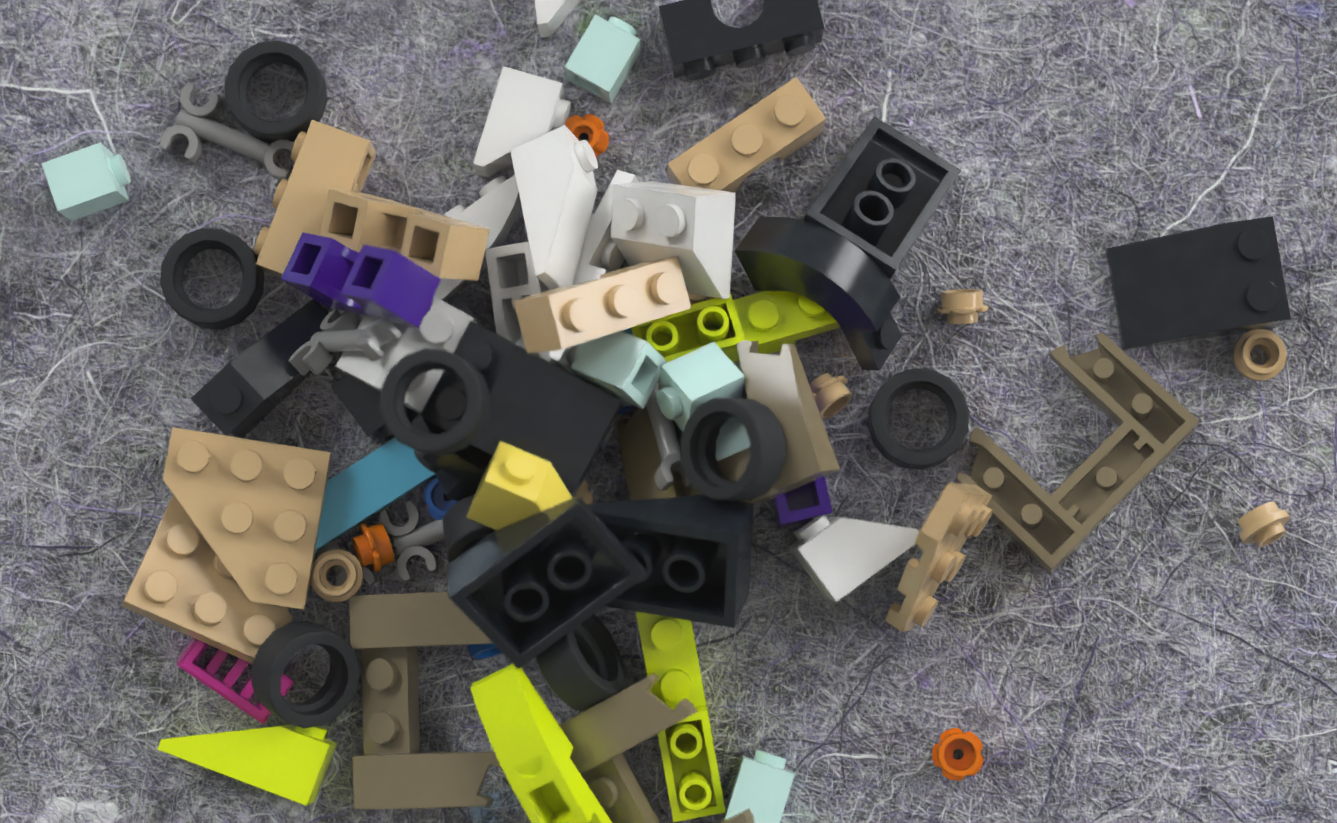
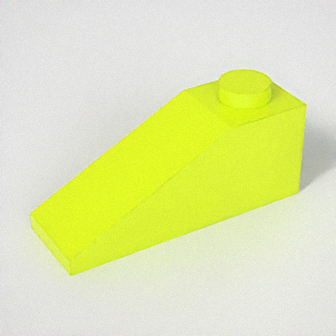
M280 725L161 739L157 750L307 806L316 801L337 742L326 739L325 736L328 730L321 726L301 728L291 725Z

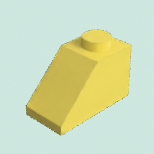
M500 441L481 478L466 517L492 529L499 530L567 501L572 496L550 462Z

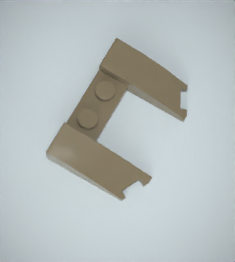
M1103 332L1096 334L1098 349L1070 358L1064 345L1055 348L1050 353V358L1118 426L1051 495L978 427L971 432L969 444L979 447L970 476L958 472L956 478L958 483L976 485L993 495L987 505L988 508L993 510L991 517L1049 575L1087 539L1088 535L1158 465L1160 466L1196 430L1199 424V420Z
M743 340L736 343L742 374L745 376L744 383L747 398L769 407L780 421L786 439V459L777 482L766 494L753 500H736L754 503V506L834 473L840 470L795 344H782L780 354L775 355L757 353L758 341ZM646 405L643 409L638 408L630 420L620 418L617 422L623 469L631 501L702 495L694 487L686 488L682 475L671 470L673 483L667 491H660L654 479L655 471L662 463ZM750 447L717 461L720 471L728 481L736 482L745 472L750 458Z
M448 592L351 596L349 598L350 645L353 649H361L364 746V755L353 756L354 809L446 808L492 805L494 799L479 792L490 765L501 768L494 751L420 753L418 647L493 643L449 599Z
M655 673L559 725L574 747L570 755L571 761L612 823H660L622 752L697 712L694 705L686 698L680 701L675 709L672 710L651 693L650 689L660 678ZM750 808L720 823H754V818Z

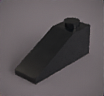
M312 299L226 364L191 400L225 436L244 438L312 373L309 370L306 375H301L288 360L299 347L311 340L313 334L323 332L320 325L329 313L318 301Z

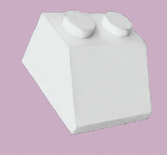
M656 181L613 184L611 238L629 266L678 256L687 293L720 299L730 298L736 193Z
M434 296L432 307L424 316L419 328L392 322L402 335L398 339L388 340L380 347L384 352V356L381 359L371 361L363 351H344L336 367L381 392V387L389 370L405 355L424 348L445 349L454 353L470 321L477 322L473 317ZM364 316L357 329H365L376 321L377 318ZM430 370L415 378L406 391L404 405L417 413H422L444 370Z
M822 515L819 518L807 521L793 532L798 541L789 546V549L823 596L837 602L914 546L919 531L913 528L845 517H829L827 519L825 515Z

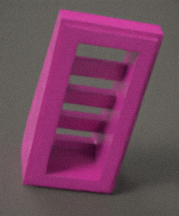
M192 638L176 661L177 666L264 725L272 713L260 702L255 705L248 700L254 693L252 675L239 693L232 688L248 664L252 665V663L237 658L224 678L220 680L214 674L229 653L218 649L207 665L202 667L197 661L209 645ZM284 673L281 677V694L283 697L295 682Z

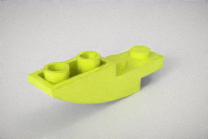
M763 291L733 300L730 294V298L727 299L713 298L692 304L690 309L633 326L631 330L633 336L647 341L667 362L712 342H715L732 362L740 361L736 343L743 340L758 341L757 353L771 354L781 351L782 344H795L796 346V340L841 327L824 308L802 295L787 291Z
M636 612L647 677L654 673L660 677L657 683L652 686L650 692L672 710L685 698L697 710L691 716L657 733L673 822L726 813L692 621Z
M512 663L474 682L470 689L488 739L505 776L531 823H612L571 761L570 755L574 747L522 668L518 669Z

